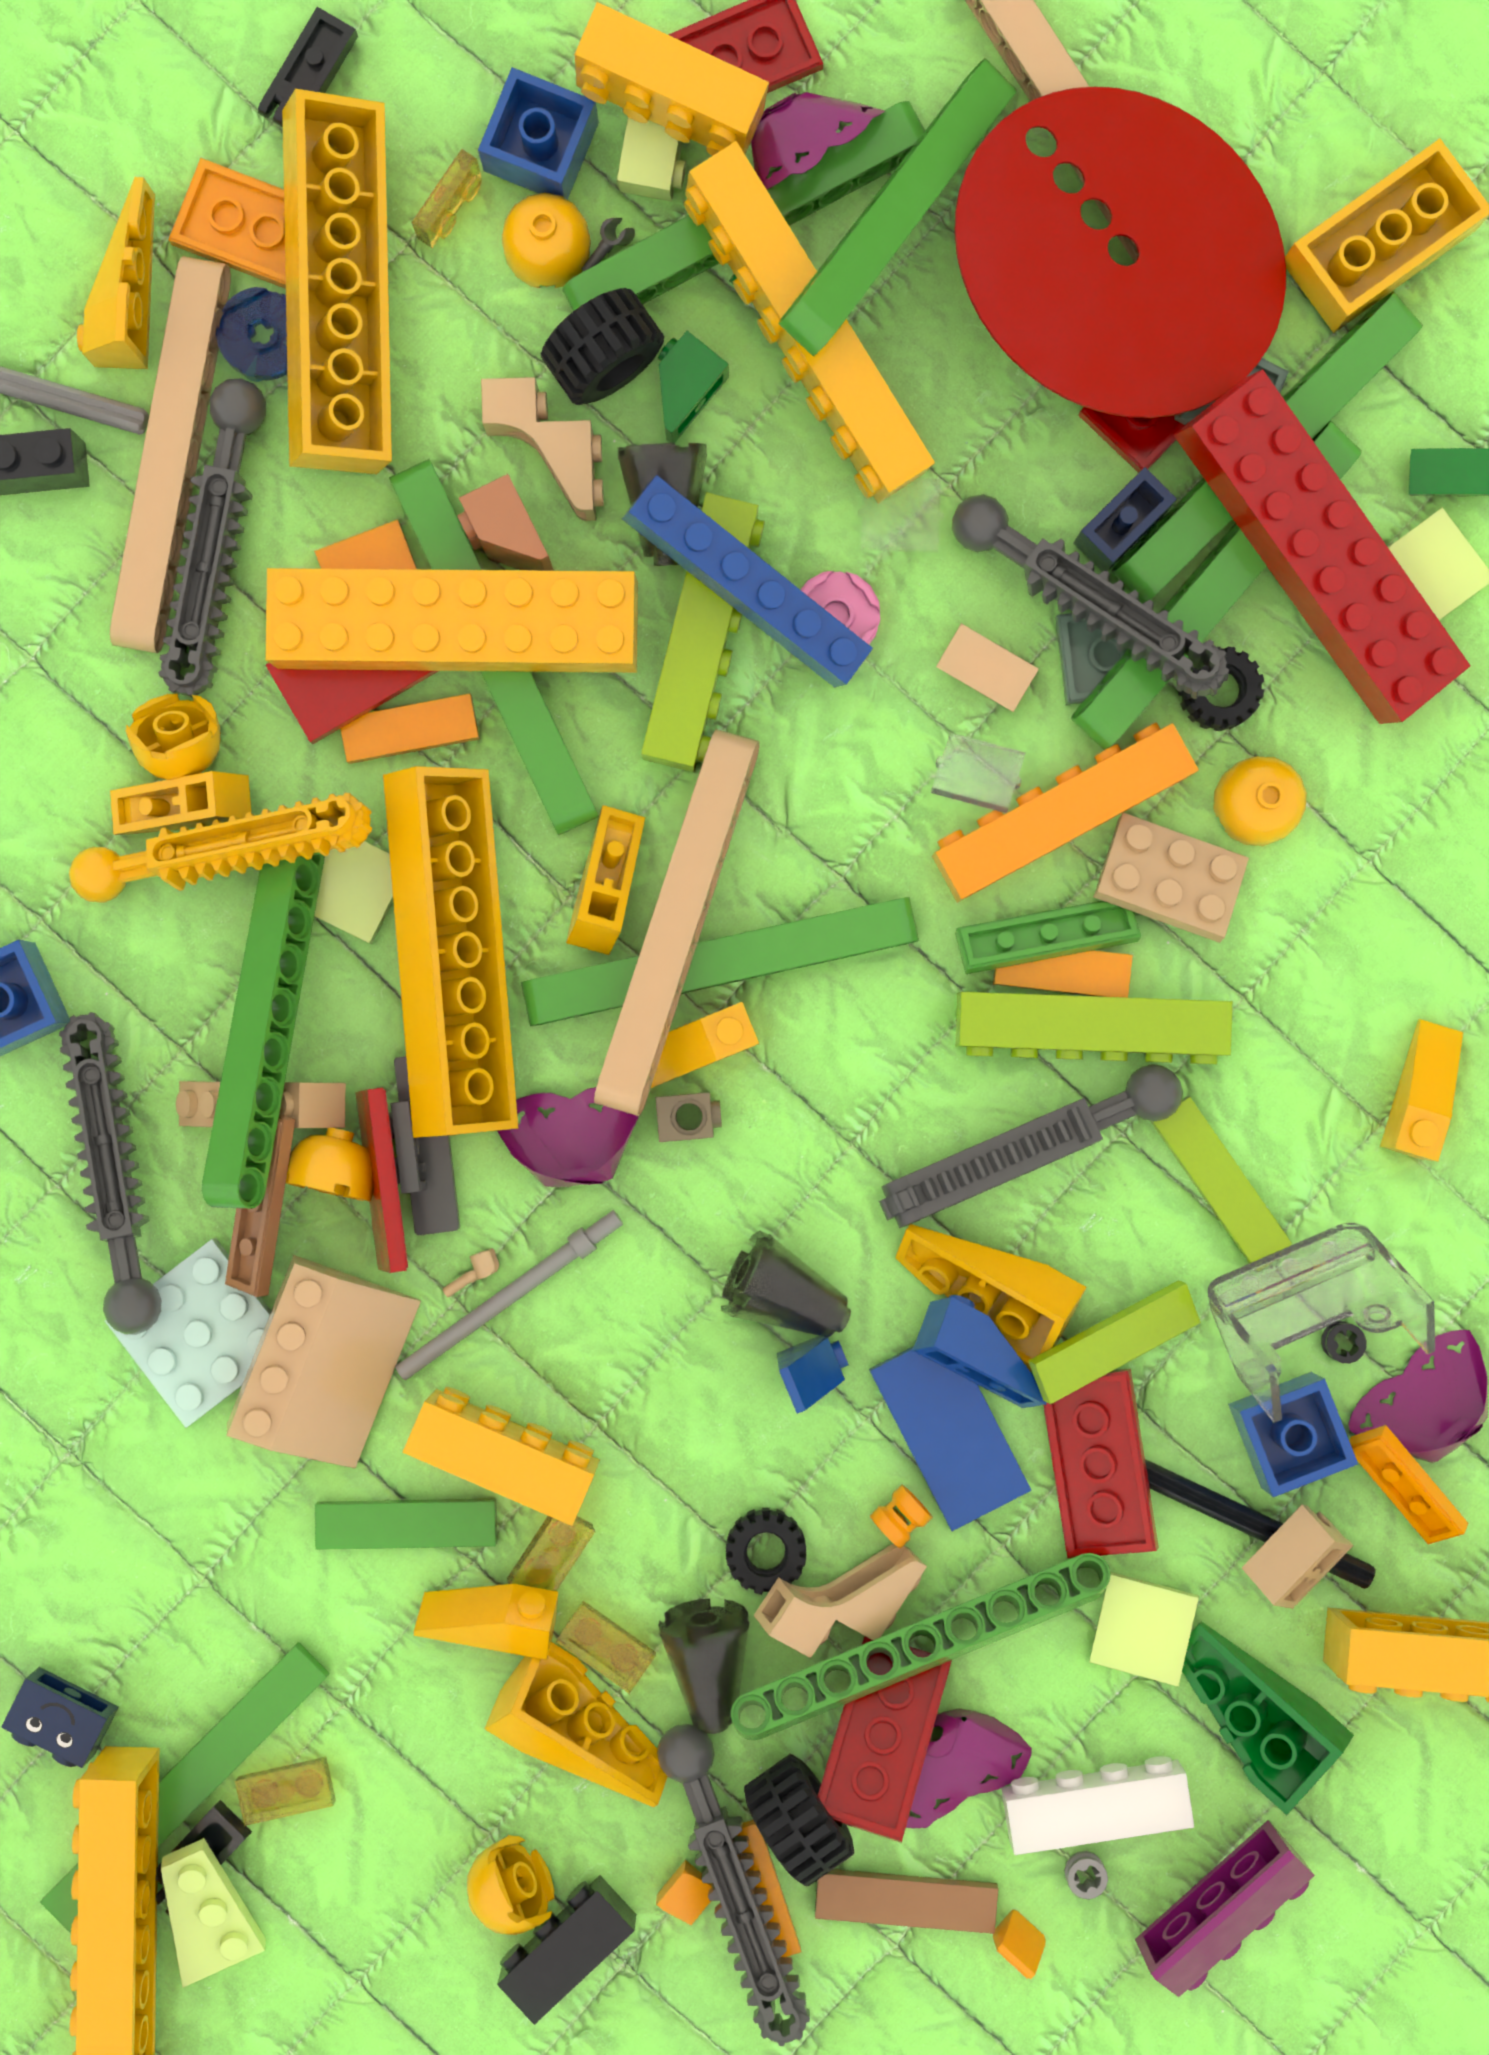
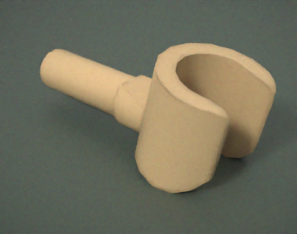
M493 1248L469 1256L474 1270L466 1272L443 1288L444 1294L450 1297L471 1282L473 1283L497 1272L499 1262Z

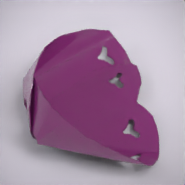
M808 92L802 94L792 93L768 107L762 115L751 141L754 170L766 190H768L791 174H803L820 162L828 147L850 142L866 129L873 118L880 116L886 110ZM840 121L845 123L852 122V125L845 126L840 133H836ZM809 152L807 156L801 157L798 163L795 162V153ZM770 167H782L779 171L773 172L767 179Z
M596 1087L586 1089L571 1099L553 1093L531 1094L517 1099V1115L522 1111L525 1112L520 1124H518L519 1128L497 1131L511 1155L542 1185L546 1187H571L576 1185L602 1184L613 1179L639 1116L627 1114L626 1112L606 1106L602 1107L601 1112L589 1107L590 1103H594ZM538 1107H541L544 1110H547L548 1108H555V1111L550 1113L548 1117L545 1118L544 1115L540 1111H538Z
M1470 1330L1449 1331L1435 1336L1422 1345L1411 1356L1402 1375L1383 1380L1358 1402L1348 1423L1349 1430L1357 1435L1387 1425L1414 1458L1430 1463L1438 1462L1477 1434L1483 1427L1482 1424L1488 1418V1376L1480 1346ZM1460 1342H1464L1460 1354L1454 1350L1447 1349L1448 1345L1457 1346ZM1434 1356L1435 1369L1422 1370V1366L1428 1364L1430 1357ZM1392 1392L1396 1393L1392 1406L1380 1403L1381 1399H1388ZM1369 1413L1373 1427L1361 1429L1360 1425L1366 1422V1414Z
M954 1709L937 1714L934 1727H942L943 1734L939 1740L929 1742L911 1811L921 1817L909 1816L906 1828H928L934 1821L953 1811L967 1797L1000 1789L1011 1784L1013 1780L1021 1778L1030 1760L1032 1748L1019 1733L992 1716L965 1709ZM961 1717H966L967 1720L964 1722ZM1021 1753L1022 1755L1016 1759L1015 1767L1012 1769L1011 1756ZM988 1774L998 1777L997 1779H989L987 1782L981 1783ZM949 1798L948 1801L940 1803L939 1806L936 1809H934L936 1805V1799Z

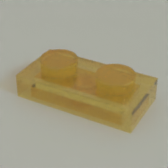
M463 149L460 150L411 222L417 238L431 248L434 247L439 238L445 239L450 234L457 220L455 214L464 201L469 203L473 200L482 183V175L477 158Z
M547 1516L507 1577L508 1584H519L557 1591L594 1535L595 1529L593 1524L577 1516L573 1526Z
M584 1601L578 1606L556 1639L558 1644L629 1694L656 1656L654 1650Z
M327 1757L241 1775L235 1780L244 1826L332 1807L336 1801Z

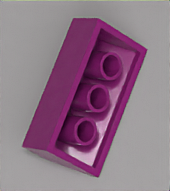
M1269 1820L1135 1938L1150 1974L1157 1982L1177 1997H1180L1187 1990L1192 1991L1198 1988L1205 1981L1208 1971L1220 1960H1228L1234 1956L1240 1949L1242 1940L1254 1930H1261L1273 1920L1275 1911L1288 1899L1294 1900L1301 1896L1308 1888L1309 1881L1315 1876L1306 1862Z

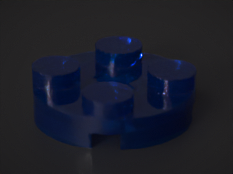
M253 287L240 291L226 302L222 309L223 316L220 319L219 327L217 325L216 340L222 355L235 371L254 382L274 380L287 375L286 295L268 291L267 288ZM262 324L265 329H274L269 342L262 344L260 341L255 343L251 341V338L256 335L255 327Z

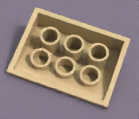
M293 1255L227 1422V1436L270 1451L356 1468L421 1300Z

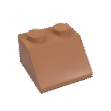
M508 474L459 497L465 511L457 516L474 551L483 547L489 560L519 570L554 571L549 556Z

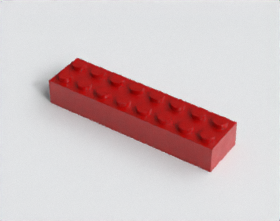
M1263 369L1242 379L1173 435L1379 724L1403 722L1471 666Z

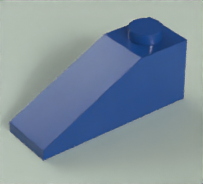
M950 1295L947 1298L930 1302L913 1348L914 1352L1021 1408L1046 1405L1047 1402L1043 1401L1032 1373L991 1318L974 1308V1302L959 1295Z
M826 1333L777 1353L779 1372L797 1414L807 1410L845 1380L841 1368L849 1364L839 1340L830 1343Z

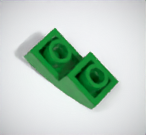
M1411 449L1409 495L1489 496V449Z

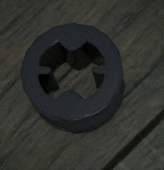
M1346 1321L1331 1323L1324 1329L1321 1336L1323 1351L1328 1357L1340 1363L1350 1364L1356 1362L1363 1356L1366 1350L1367 1340L1362 1330ZM1347 1330L1352 1333L1349 1341L1353 1344V1347L1349 1352L1341 1349V1354H1338L1336 1350L1339 1344L1334 1338L1338 1333L1346 1336Z

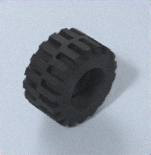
M620 288L589 300L568 315L554 329L545 342L541 358L572 403H575V405L588 404L615 393L643 372L661 349L664 343V335L633 290Z
M789 1754L744 1786L745 1799L756 1826L778 1861L795 1880L804 1886H810L853 1856L854 1846L847 1825L834 1821L820 1801L818 1793L821 1783L801 1759Z

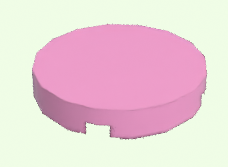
M840 571L822 572L809 579L800 589L867 644L870 645L876 637L880 623L879 600L872 587L858 575Z

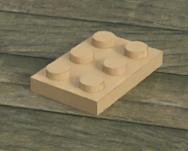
M1122 813L1114 831L1094 898L1220 943L1226 936L1249 858Z

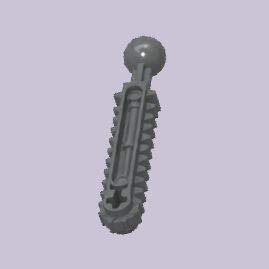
M241 378L227 379L215 387L209 399L210 414L214 424L220 431L213 466L204 465L203 475L191 477V482L200 491L199 495L189 497V501L196 506V512L187 514V519L193 524V528L190 531H185L183 534L190 543L189 548L180 550V554L186 558V564L177 567V572L183 576L182 583L174 584L173 589L180 596L178 601L170 602V607L176 611V616L173 619H168L166 623L173 628L172 636L163 638V642L169 645L170 648L167 654L160 655L162 663L161 671L158 672L159 677L163 678L164 682L169 686L168 690L178 695L198 696V694L213 686L212 679L214 673H217L218 668L212 664L211 660L213 656L221 655V650L214 646L215 639L224 638L225 634L218 629V624L220 621H225L228 618V615L222 612L221 608L222 604L231 602V598L224 593L225 587L232 586L235 582L228 576V571L238 566V563L231 556L232 552L241 550V545L235 541V535L244 533L245 529L238 523V519L248 514L247 509L241 503L242 501L252 500L253 497L245 487L246 481L239 475L246 435H250L261 427L266 417V401L262 391L254 383ZM187 647L191 649L189 653L186 652ZM190 664L195 666L194 673H186L185 677L180 674L182 667L189 668Z
M984 494L970 496L958 505L952 518V530L958 542L965 549L977 553L995 549L1022 567L1025 571L1030 596L1033 597L1043 591L1042 598L1045 604L1054 599L1057 600L1059 612L1063 613L1068 609L1072 610L1074 622L1077 623L1084 618L1087 620V630L1089 632L1099 628L1102 630V640L1104 642L1114 638L1117 640V650L1119 652L1129 648L1132 650V660L1134 662L1144 658L1147 660V670L1149 672L1159 668L1162 670L1161 680L1166 682L1174 678L1177 680L1176 690L1179 692L1184 690L1186 693L1191 694L1193 699L1209 694L1212 696L1216 695L1223 682L1228 680L1229 669L1226 668V652L1224 650H1219L1214 646L1212 640H1208L1205 643L1198 641L1199 632L1197 630H1193L1190 633L1183 631V621L1178 620L1173 624L1169 622L1168 611L1163 610L1158 614L1154 612L1153 601L1148 600L1143 604L1139 602V592L1136 590L1129 594L1125 593L1124 582L1121 580L1114 584L1110 583L1107 571H1103L1100 574L1095 573L1092 561L1084 565L1081 564L1078 552L1075 551L1070 555L1066 554L1064 540L1059 539L1051 544L1042 538L1038 545L1008 526L1009 518L1005 508L996 498ZM1204 665L1209 667V672L1203 669L1198 674L1192 672L1193 667L1198 670Z
M90 1012L88 1015H80L78 1017L73 1015L70 1017V1022L59 1033V1036L62 1037L60 1053L69 1056L71 1061L63 1065V1070L73 1074L74 1078L66 1083V1088L76 1091L77 1096L68 1102L70 1106L79 1109V1114L71 1118L73 1124L82 1126V1132L74 1136L75 1141L85 1144V1149L79 1152L77 1157L88 1162V1167L80 1171V1175L91 1180V1185L83 1189V1193L93 1196L94 1199L92 1204L85 1207V1212L96 1214L97 1217L96 1220L87 1224L86 1228L90 1231L99 1232L100 1240L108 1242L115 1284L108 1289L104 1297L103 1312L107 1322L114 1330L125 1335H137L149 1330L157 1322L161 1313L162 1300L158 1289L150 1281L143 1279L141 1275L135 1238L142 1237L140 1227L150 1220L149 1216L139 1214L137 1208L145 1203V1198L135 1196L134 1193L135 1189L142 1186V1181L132 1178L131 1172L139 1168V1163L129 1160L128 1155L136 1150V1145L127 1143L125 1137L133 1133V1128L123 1125L122 1121L131 1114L130 1110L120 1107L119 1103L128 1097L125 1091L117 1089V1084L125 1080L124 1075L114 1072V1067L122 1063V1060L119 1056L111 1054L113 1049L119 1045V1042L115 1039L113 1033L114 1026L99 1018L96 1013ZM88 1031L97 1036V1039H93L89 1043L90 1051L80 1045V1041L87 1039ZM91 1054L99 1058V1061L91 1059Z
M1155 1064L1143 1066L1131 1075L1127 1081L1126 1091L1089 1107L1085 1098L1080 1099L882 1186L881 1188L886 1198L879 1201L887 1220L895 1218L899 1228H902L1103 1140L1100 1131L1138 1115L1142 1119L1149 1121L1165 1120L1176 1113L1181 1105L1183 1096L1181 1081L1173 1071L1165 1066Z
M691 1724L676 1725L666 1731L659 1741L657 1749L658 1763L669 1778L683 1784L696 1821L694 1833L690 1836L688 1847L689 1850H700L695 1858L696 1865L707 1866V1869L702 1872V1882L714 1884L709 1889L708 1898L709 1901H720L715 1907V1917L727 1919L721 1926L722 1936H733L728 1941V1952L740 1954L734 1960L735 1971H746L741 1976L740 1984L742 1988H752L747 1994L748 2006H758L754 2011L753 2020L755 2023H758L763 2039L769 2038L771 2041L778 2042L779 2046H784L787 2042H792L795 2039L800 2040L803 2037L806 2023L810 2022V2009L806 2006L805 1992L796 1991L800 1987L799 1975H788L793 1969L792 1957H781L787 1951L786 1940H775L780 1934V1924L768 1922L774 1916L773 1905H762L767 1899V1889L755 1888L761 1881L760 1871L748 1870L754 1864L755 1857L753 1853H742L749 1846L748 1836H736L742 1831V1816L729 1817L726 1806L720 1808L707 1773L712 1767L715 1755L713 1743L707 1733L697 1726ZM780 1997L782 2011L785 2015H790V2018L783 2020L780 2013L775 2014V1999Z

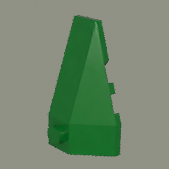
M1202 1621L1191 1632L1182 1669L1183 1674L1201 1703L1207 1704L1221 1727L1219 1732L1226 1744L1231 1743L1244 1764L1242 1769L1249 1781L1287 1816L1344 1753L1354 1734L1314 1699Z

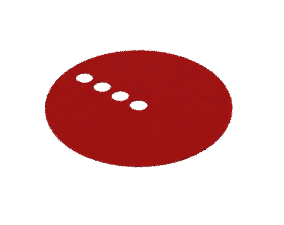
M1079 87L1053 92L1028 102L1001 120L975 151L965 171L956 204L954 234L959 268L968 296L980 320L995 342L1014 363L1045 388L1078 405L1110 415L1130 418L1174 416L1193 411L1220 398L1250 374L1269 348L1279 325L1286 292V263L1278 223L1261 185L1240 156L1215 131L1179 107L1140 92L1113 87ZM1040 127L1048 130L1056 140L1055 153L1048 157H1040L1032 153L1026 144V134L1030 129ZM1066 163L1078 168L1084 179L1082 189L1076 193H1067L1059 189L1053 179V171L1056 166ZM1087 200H1098L1104 203L1111 214L1109 226L1104 229L1089 227L1081 217L1080 210L1082 204ZM1125 236L1131 239L1138 249L1137 261L1129 266L1116 263L1108 252V243L1111 238Z

